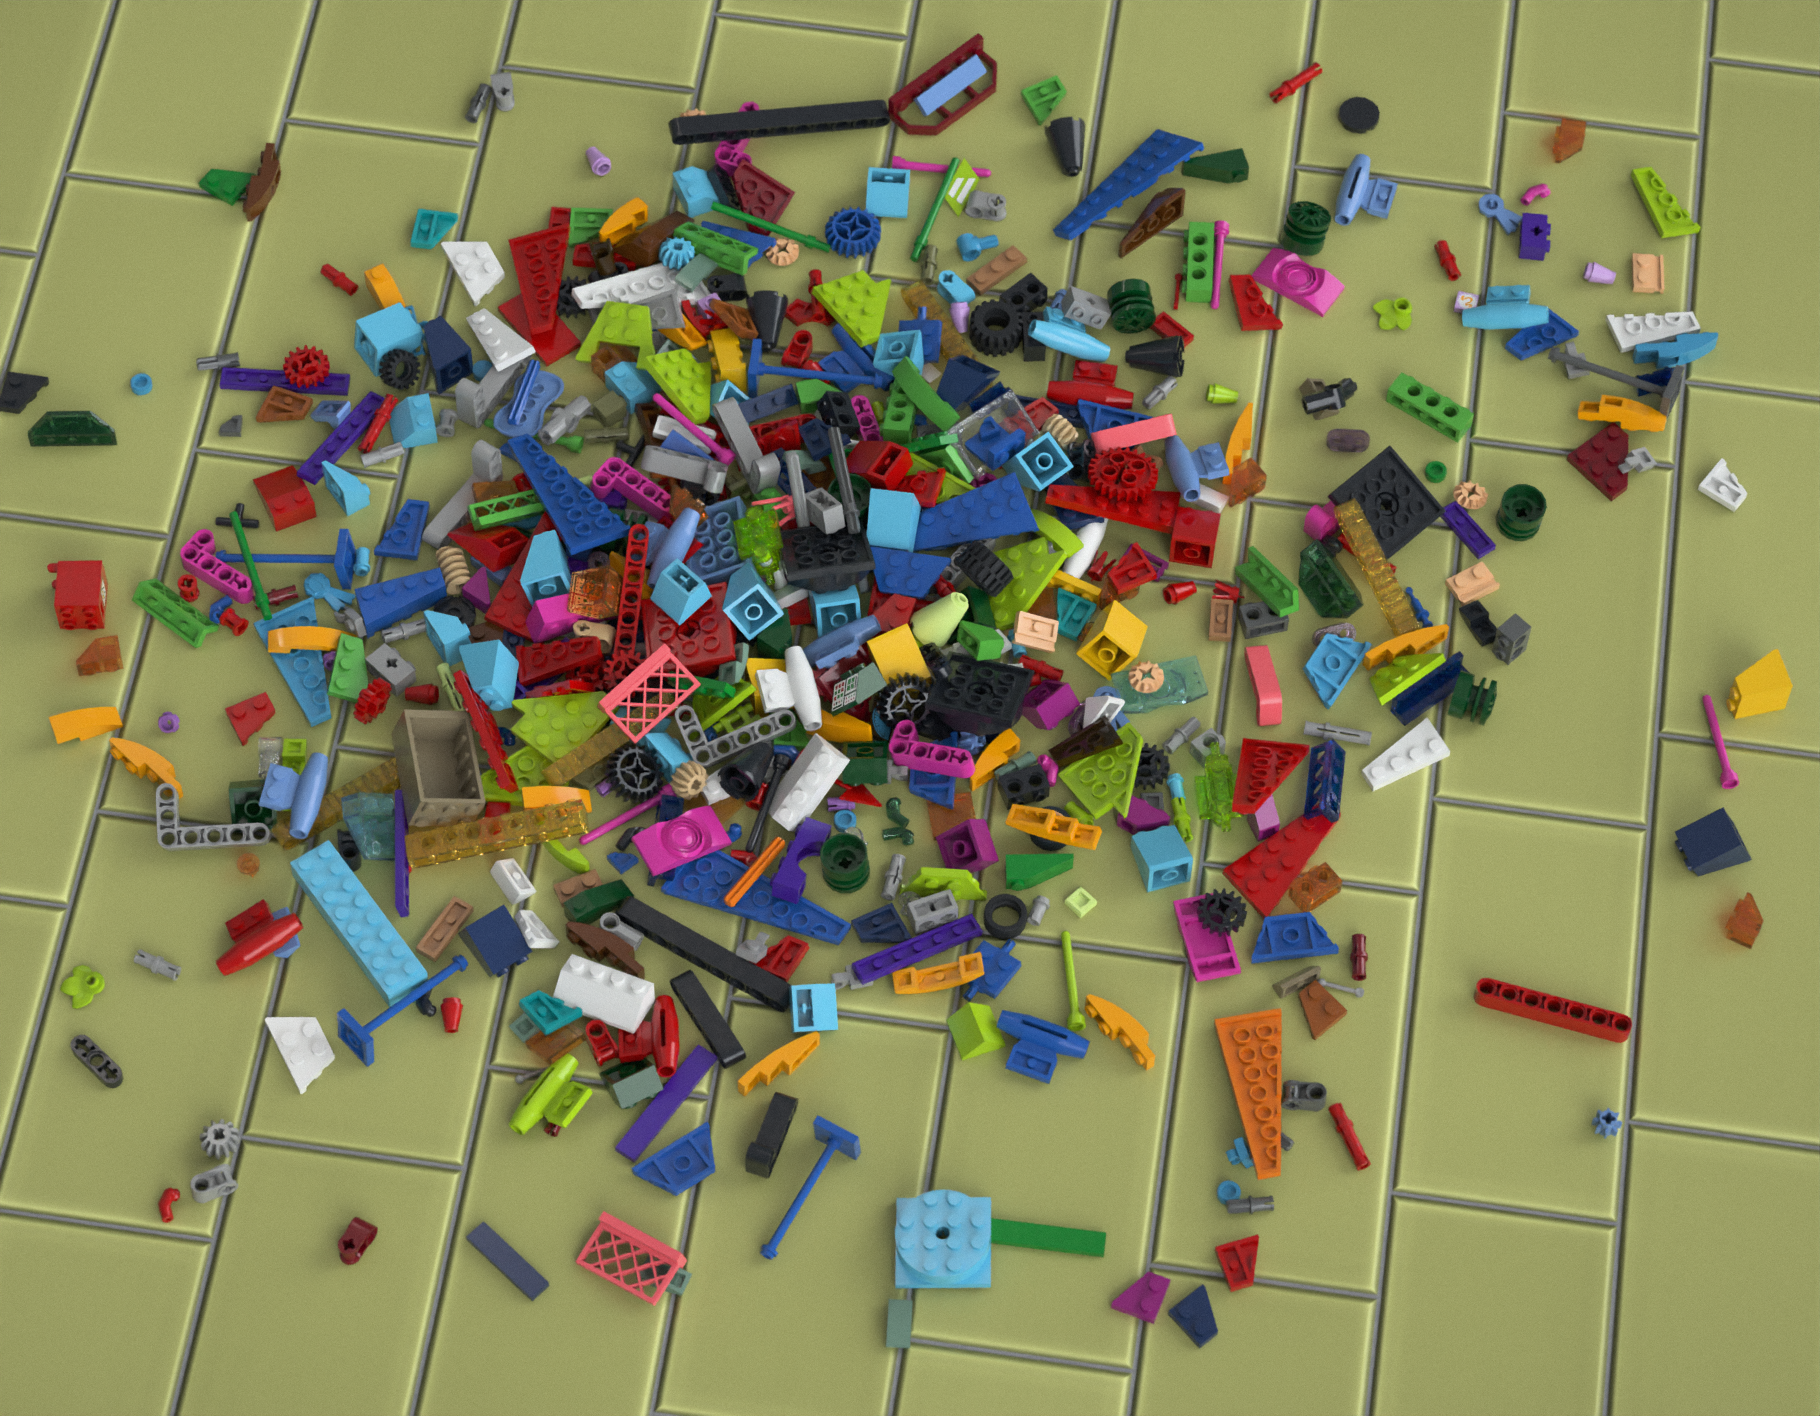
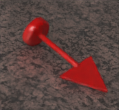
M836 779L834 782L846 789L839 799L882 807V804L863 784L850 786L843 784V781Z

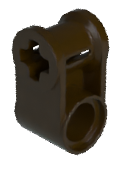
M606 238V241L596 244L589 243L598 273L603 276L612 274L616 270L610 238Z

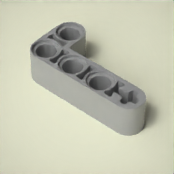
M652 445L645 446L640 466L646 471L703 484V489L713 493H722L728 469L726 464Z

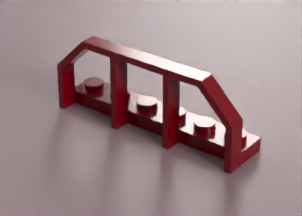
M977 33L888 98L890 120L907 135L937 136L993 95L997 87V62L983 51L984 37ZM977 54L978 58L993 70L992 85L978 94L969 85L962 90L971 100L954 113H951L942 105L938 107L935 111L944 120L936 126L909 125L897 115V113L904 111L908 105L914 102L915 97L973 55Z

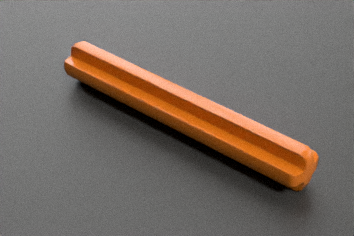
M775 837L724 896L723 902L726 905L734 907L785 847L783 839Z

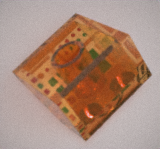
M611 565L573 572L567 611L596 619L618 616L623 577Z

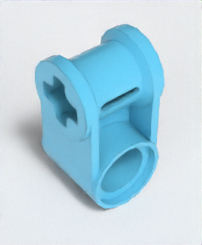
M945 270L939 274L937 292L949 304L967 302L968 305L975 300L976 297L972 288L965 284L953 271Z

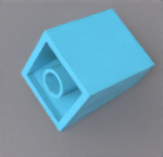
M399 302L356 320L354 348L375 377L382 374L379 373V369H383V366L380 365V361H385L383 356H389L387 352L393 351V349H401L411 353L421 345L423 330L412 319L410 311L405 309Z
M1049 431L1002 465L1007 474L1016 473L1021 486L1039 492L1074 467Z
M871 488L867 524V538L870 547L913 552L921 506L914 493Z
M555 530L546 531L533 537L520 579L532 607L537 600L573 593L567 556Z
M746 563L730 576L722 609L750 641L784 615V612L774 592L749 563Z
M855 584L849 586V589L844 591L833 590L823 594L808 590L818 638L846 623L861 619L860 599Z
M500 640L459 646L472 689L492 711L512 708L511 702L514 699L519 662Z
M1175 825L1160 826L1156 830L1141 831L1131 836L1130 848L1147 892L1190 882L1193 858Z

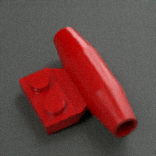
M1076 360L1072 380L1049 381L1047 398L1076 406L1078 400L1081 399L1123 410H1132L1134 392L1114 387L1118 365Z
M263 899L225 922L231 939L235 944L215 961L216 965L224 976L252 966L284 946L304 928L303 924L294 912L274 920L268 903Z
M660 995L655 999L651 1022L642 1021L634 1034L618 1028L619 1059L621 1063L639 1061L653 1054L658 1075L661 1077H671L676 1073L680 1052L679 1020L673 998L668 995Z

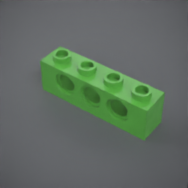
M1189 221L1188 230H1184V242L1188 243L1187 247L1183 249V259H1187V264L1183 263L1182 276H1186V281H1182V293H1186L1185 302L1211 303L1214 223Z
M1401 372L1388 388L1386 402L1457 443L1472 426L1474 413L1470 412L1466 407L1456 404L1450 398L1435 392L1431 387L1416 381L1412 376Z
M895 379L894 383H890L889 395L891 397L887 396V410L883 412L884 424H880L879 434L883 437V441H891L898 445H903L911 441L918 407Z

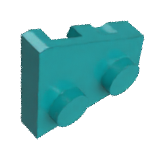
M1058 588L1057 621H1059L1057 633L1077 642L1094 614L1097 604L1062 588Z
M539 990L519 1000L520 1008L545 1035L582 1017L583 1010L581 1008H570L564 1005L563 1000L552 998Z

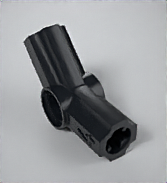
M1344 378L1337 384L1325 386L1324 390L1303 395L1301 402L1306 414L1325 409H1341L1346 406L1345 401L1358 390L1357 384L1351 378Z

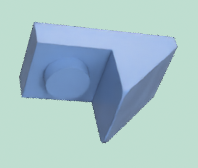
M322 400L310 416L315 422H328L335 430L350 414L351 403L349 401Z

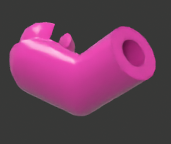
M1541 183L1528 188L1520 199L1521 203L1528 206L1535 196L1539 194L1542 198L1547 197L1551 192L1547 188L1548 185Z
M1042 754L1038 757L1037 763L1041 764L1043 771L1046 773L1050 787H1054L1059 767L1051 757Z

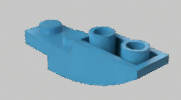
M1718 332L1684 333L1676 335L1674 342L1636 344L1633 362L1634 364L1655 362L1656 369L1670 368L1692 362L1708 354L1716 347Z

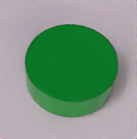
M1432 461L1427 464L1425 477L1428 481L1440 483L1446 478L1447 468L1443 463Z

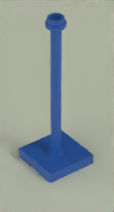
M753 338L748 369L749 398L757 397L760 376H764V374L874 385V389L882 388L883 375H879V373H876L874 377L767 366L765 363H762V339Z
M349 529L339 530L335 555L251 554L254 563H334L342 589H351L356 548ZM226 550L216 552V558L224 563H245L242 554H227Z
M463 955L454 956L452 958L453 963L363 1027L343 1008L337 1012L338 1037L367 1067L374 1063V1039L369 1033L456 971L463 972L468 966L467 960Z
M817 1115L813 1122L815 1138L827 1146L769 1243L761 1246L760 1254L769 1260L777 1256V1246L834 1151L838 1150L857 1160L861 1153L859 1136Z

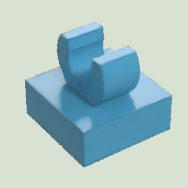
M1243 1137L1233 1140L1236 1149L1226 1152L1228 1160L1231 1161L1232 1165L1242 1162L1246 1168L1253 1166L1248 1144Z

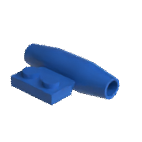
M837 323L832 329V334L843 351H834L820 360L818 364L825 372L874 377L876 373H879V375H883L881 389L889 391L890 383H894L895 377L873 366L876 349L871 344L860 347L845 329ZM831 381L838 390L847 393L860 385L859 383Z
M1002 1010L997 1023L998 1029L1020 1040L1012 1048L1006 1069L1047 1084L1050 1083L1057 1065L1056 1054L1084 1059L1090 1043L1087 1039L1065 1027L1028 1014Z

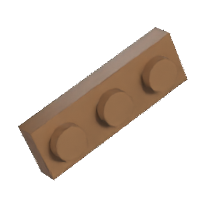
M1012 245L966 278V284L981 296L1026 264L1027 257Z
M454 896L416 946V952L436 962L473 913V906Z

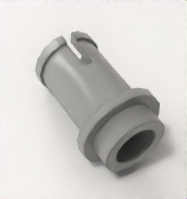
M1041 895L1033 899V907L1027 917V922L1034 926L1041 924L1045 911L1050 908L1049 899Z

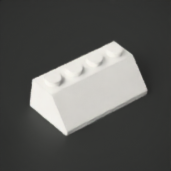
M815 733L778 785L769 809L771 817L788 831L796 832L798 825H802L806 817L809 818L850 759Z
M572 954L561 969L553 998L563 1000L564 1005L570 1008H581L583 1010L582 1015L600 1020L603 1023L634 1034L655 1003L654 983Z

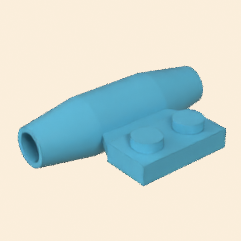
M1530 285L1494 286L1487 289V305L1462 311L1463 327L1487 330L1527 328L1548 323L1549 310L1548 306L1529 304Z
M1046 306L1043 311L1044 321L1033 320L1029 325V336L1063 353L1081 359L1105 362L1110 354V347L1086 334L1083 323L1064 317V313L1060 309Z

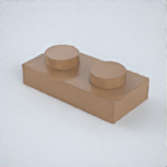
M1211 598L1208 640L1231 641L1233 600Z
M596 869L554 884L553 888L563 908L565 901L584 890L603 884Z

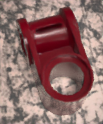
M354 1217L338 1242L341 1261L347 1265L357 1263L368 1246L374 1241L378 1227L359 1217Z

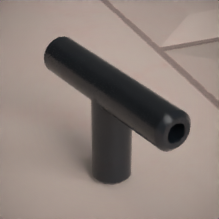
M644 434L640 437L635 447L621 441L616 444L617 450L630 454L625 463L633 467L644 449Z
M237 503L235 511L238 513L242 527L259 528V520L243 519L245 505ZM216 517V526L233 527L230 518Z

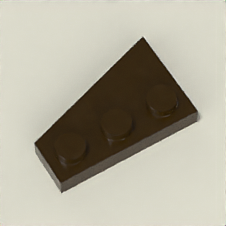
M1106 715L1048 751L1060 768L1124 743Z

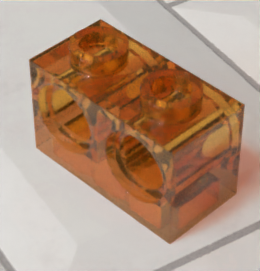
M1324 862L1320 866H1313L1302 878L1297 877L1290 884L1288 897L1303 913L1312 912L1340 893L1343 881ZM1322 879V880H1325V881H1327V882H1326V883H1322V882H1320L1319 880ZM1302 891H1306V892H1308L1309 894H1308V895H1305V894H1302L1301 892H1302Z

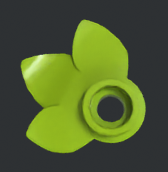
M1398 298L1395 301L1385 299L1373 306V310L1381 314L1379 320V327L1381 329L1390 330L1397 326L1404 331L1410 327L1412 323L1410 316L1412 305L1408 299Z
M79 965L73 968V976L64 980L60 990L67 995L73 996L72 1008L78 1009L88 1005L92 1001L94 994H98L104 989L105 980L99 972H92L88 966Z

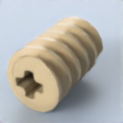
M452 546L439 548L435 556L444 578L446 591L450 595L459 594L462 592V587L471 579L463 551Z

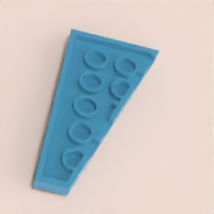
M313 596L272 614L270 620L265 621L261 619L253 623L267 651L268 631L297 626L318 627ZM291 649L290 653L268 652L310 726L314 727L331 719L329 697L326 694L327 684L322 651Z

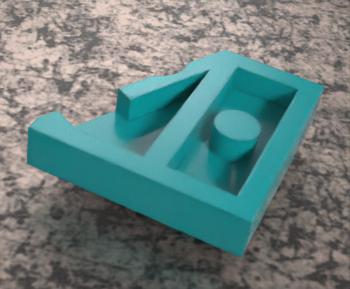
M418 209L410 242L411 247L432 250L456 224L458 213Z

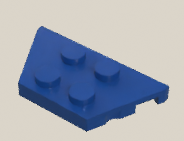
M702 221L701 226L758 248V254L748 260V268L754 261L759 260L763 256L762 252L770 246L772 248L775 247L777 244L776 239L707 221Z
M1081 399L1077 403V409L1088 439L1091 440L1090 433L1153 418L1152 416ZM1136 445L1128 446L1129 450L1131 451Z
M870 547L876 569H873L879 591L882 594L894 595L896 593L911 598L924 599L930 592L931 586L939 580L940 574L946 566L951 564V559L948 557Z
M957 732L950 733L951 737L940 742L937 739L930 743L958 748L959 736ZM910 770L909 790L911 794L946 808L954 809L956 777Z
M1311 912L1265 917L1262 929L1251 957V964L1338 954L1339 947L1336 943H1332L1325 929L1317 924Z
M709 1123L702 1124L632 1168V1173L675 1196L715 1172V1163Z

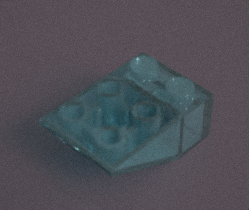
M358 792L341 797L343 820L363 859L395 861V808L393 794Z

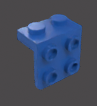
M998 425L1001 430L1000 436L981 442L979 433H977L965 442V448L994 471L1024 449L1026 432L1021 428L1009 434Z

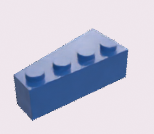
M436 568L355 589L357 606L364 623L367 639L374 636L375 632L391 628L392 624L402 619L405 621L411 618L412 614L420 610L423 612L435 606L440 599L447 597L446 585L441 569Z

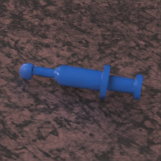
M1407 587L1406 593L1410 596L1411 605L1416 612L1415 619L1422 621V628L1432 627L1433 623L1427 619L1429 617L1428 610H1424L1420 601L1414 597L1413 589Z

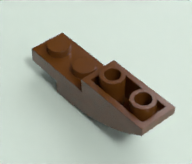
M266 143L265 151H261L260 156L262 167H258L257 176L252 175L250 183L246 185V196L248 197L247 200L243 201V213H246L247 221H253L266 208L280 182L282 172L280 160H276L274 143Z
M656 403L635 404L634 411L645 437L644 447L646 445L660 447L664 440L652 437L658 416L665 415L660 413Z
M570 921L565 924L567 939L574 945L578 944L587 957L594 958L599 963L606 958L609 964L614 967L617 966L622 972L643 980L645 979L644 967L634 960V947L626 941L592 925Z

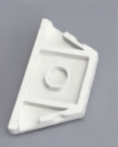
M487 242L441 243L444 254L474 306H477L480 303V299L486 293L489 294L494 286L505 278V273Z
M316 1017L265 1018V1023L300 1094H303L311 1081L317 1079L321 1075L322 1070L328 1067L335 1059L334 1053Z

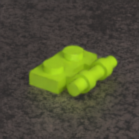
M747 703L743 707L741 705L737 707L735 712L729 716L720 718L719 722L712 726L716 734L722 730H725L728 734L762 718L759 714L750 718L748 713L754 710L750 703ZM741 719L744 723L734 729L731 724ZM763 725L759 733L761 735H768L770 730L767 725ZM741 735L739 743H749L750 735ZM723 743L729 751L730 745L728 743Z

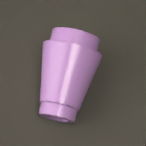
M596 147L588 148L586 156L592 171L599 176L606 175L611 169L610 159Z
M1588 262L1583 278L1587 279L1588 282L1613 284L1616 272L1596 262Z
M967 302L950 303L951 308L949 311L955 333L968 332L970 307H968Z

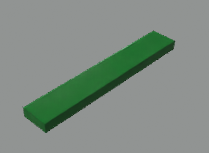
M991 1218L992 1244L1104 1257L1107 1232Z

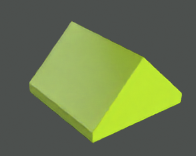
M968 1002L946 1019L962 1061L1006 1047L1001 1032L997 1028V1022L992 1010L988 1005Z

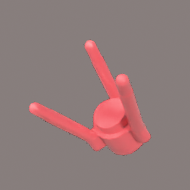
M787 494L782 497L751 503L752 506L781 502L778 505L772 506V510L782 509L785 514L788 513L786 517L761 535L762 538L774 532L791 518L796 517L792 495L789 496Z

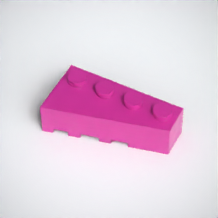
M617 584L604 585L601 599L584 596L585 590H583L582 595L568 593L535 601L525 622L534 644L574 632L573 625L580 620L601 623L617 619L621 600ZM573 595L601 601L599 618L570 612ZM576 597L573 598L572 610H574Z

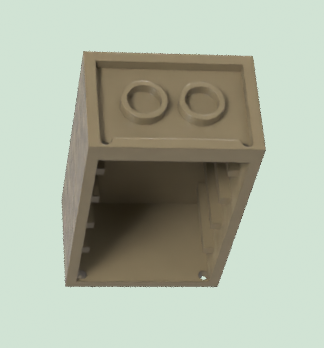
M403 710L391 734L408 826L472 827L486 802L469 713L467 711Z

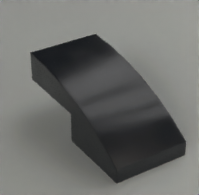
M1479 600L1459 608L1464 622L1482 647L1495 641L1497 627L1491 622L1489 612Z

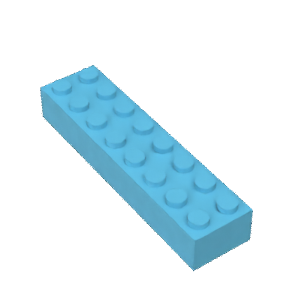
M329 840L290 862L292 875L389 1008L428 981L425 968Z

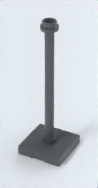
M1558 347L1551 348L1548 359L1553 363L1559 360L1660 395L1662 400L1659 412L1668 419L1680 393L1685 367L1676 365L1668 385L1661 387L1559 352L1560 348Z

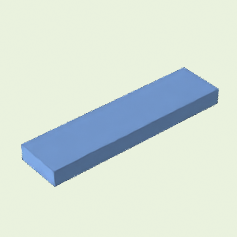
M977 54L973 55L915 97L914 101L922 114L927 116L987 71Z

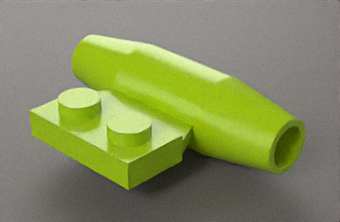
M566 1052L563 1053L543 1071L525 1094L508 1124L514 1132L524 1135L544 1116L549 1122L566 1128L593 1094L589 1087L573 1080L569 1082L579 1064L572 1055Z

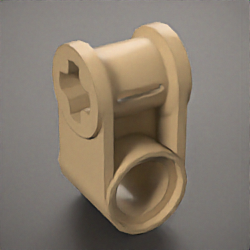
M586 620L577 621L573 625L575 633L573 639L597 636L601 642L602 654L611 651L616 637L614 627Z

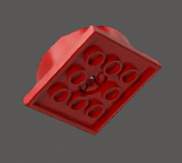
M722 582L708 585L707 587L712 597L680 626L651 601L650 598L641 600L646 658L648 659L665 643L671 649L670 652L693 676L704 677L719 669L721 664L735 661L736 627L722 609L728 588L727 583ZM670 659L663 665V673L676 672V665Z

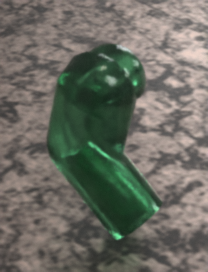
M897 797L888 799L886 802L887 818L905 829L910 819L900 814L901 800Z
M902 827L882 830L884 841L902 838L903 845L914 843V833L911 830Z

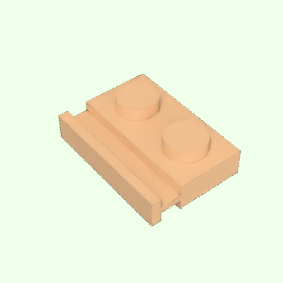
M1633 253V292L1654 293V291H1658L1660 294H1663V255L1654 256V254Z
M1483 562L1446 579L1445 585L1454 597L1461 602V606L1498 590L1500 586Z
M1022 611L1016 612L1012 643L1053 653L1055 652L1054 644L1057 639L1059 621Z

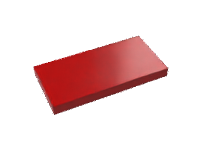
M522 294L517 295L498 307V312L519 336L534 347L536 356L546 367L581 347V341L556 313L552 330L532 335Z

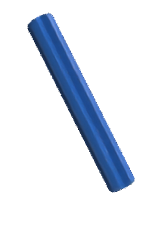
M532 359L527 365L507 417L509 425L513 424L516 426L519 424L540 369V362L538 360Z

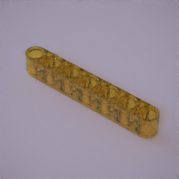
M921 280L901 289L902 298L916 319L918 307L924 306L927 307V320H940L942 322L940 352L947 362L949 358L959 355H965L980 362ZM993 382L982 392L993 388Z
M1352 498L1333 508L1335 517L1395 637L1419 630L1420 625L1357 500Z
M662 693V704L671 705L675 702V697L672 693ZM659 694L646 703L659 704ZM679 704L673 711H671L668 715H670L671 713H673L674 711H676L677 708L680 707V704ZM638 707L631 711L629 718L642 719L643 707ZM646 707L645 719H656L659 715V708ZM662 708L661 713L664 712L667 708ZM629 722V731L635 737L642 731V723ZM613 723L541 771V774L549 786H562L614 752L618 747L620 748L629 742L630 739Z
M396 757L324 796L318 815L306 838L298 839L290 835L291 815L275 824L271 832L284 850H290L401 787Z

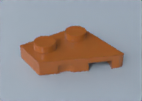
M714 298L711 300L710 308L738 337L742 339H756L758 332L747 308Z
M273 385L256 415V421L262 423L304 420L313 404V399Z
M1316 980L1299 992L1298 998L1301 1007L1304 1009V1016L1309 1023L1312 1032L1311 1036L1314 1040L1318 1039L1347 1015V1009Z

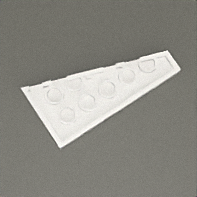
M663 263L572 288L571 295L580 308L584 309L603 308L606 301L631 304L674 288L678 293L680 305L681 301L690 300L691 305H696L698 300L711 295V293L702 281L693 292H690L675 282L674 278L679 273L677 269L673 268L670 270L669 266H663Z

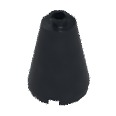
M1073 117L1055 119L1050 122L1051 126L1047 128L1046 125L1044 127L1046 138L1062 174L1067 175V177H1075L1082 171L1085 121L1079 118V121H1075Z
M756 291L754 296L750 297V295H747L746 297L747 310L758 332L756 339H762V352H770L777 347L788 306V297L783 294V297L778 296L777 291Z
M1174 335L1130 346L1129 350H1126L1125 353L1126 363H1129L1132 368L1176 378L1182 377L1185 360H1182V353H1185L1183 337Z
M758 742L722 766L718 772V777L720 776L721 778L719 783L728 795L737 800L744 798L746 799L744 802L754 800L759 793L774 756L770 745Z

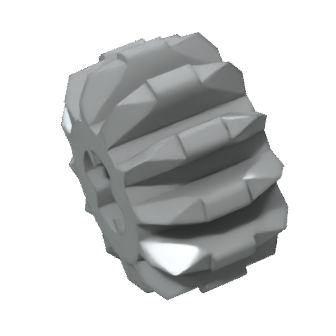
M221 1118L219 1124L212 1120L211 1127L204 1126V1133L200 1134L201 1148L203 1151H206L209 1157L215 1154L216 1159L219 1160L221 1155L229 1158V1151L236 1153V1145H240L239 1130L234 1128L231 1121L225 1124Z

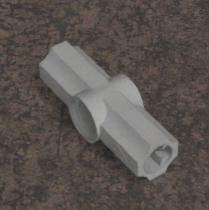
M580 395L565 408H556L551 416V420L538 430V437L542 440V443L549 446L564 433L574 432L579 420L591 410V404L587 398Z

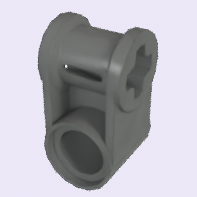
M1288 1080L1283 1083V1089L1285 1090L1284 1099L1281 1103L1283 1108L1287 1110L1320 1111L1325 1107L1327 1090L1323 1084ZM1319 1095L1321 1098L1314 1099L1311 1096Z

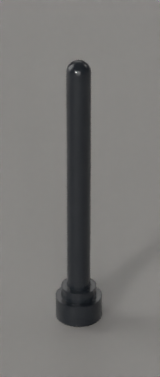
M776 754L772 762L774 772L745 847L748 853H752L755 849L782 774L788 771L791 766L792 760L785 755Z

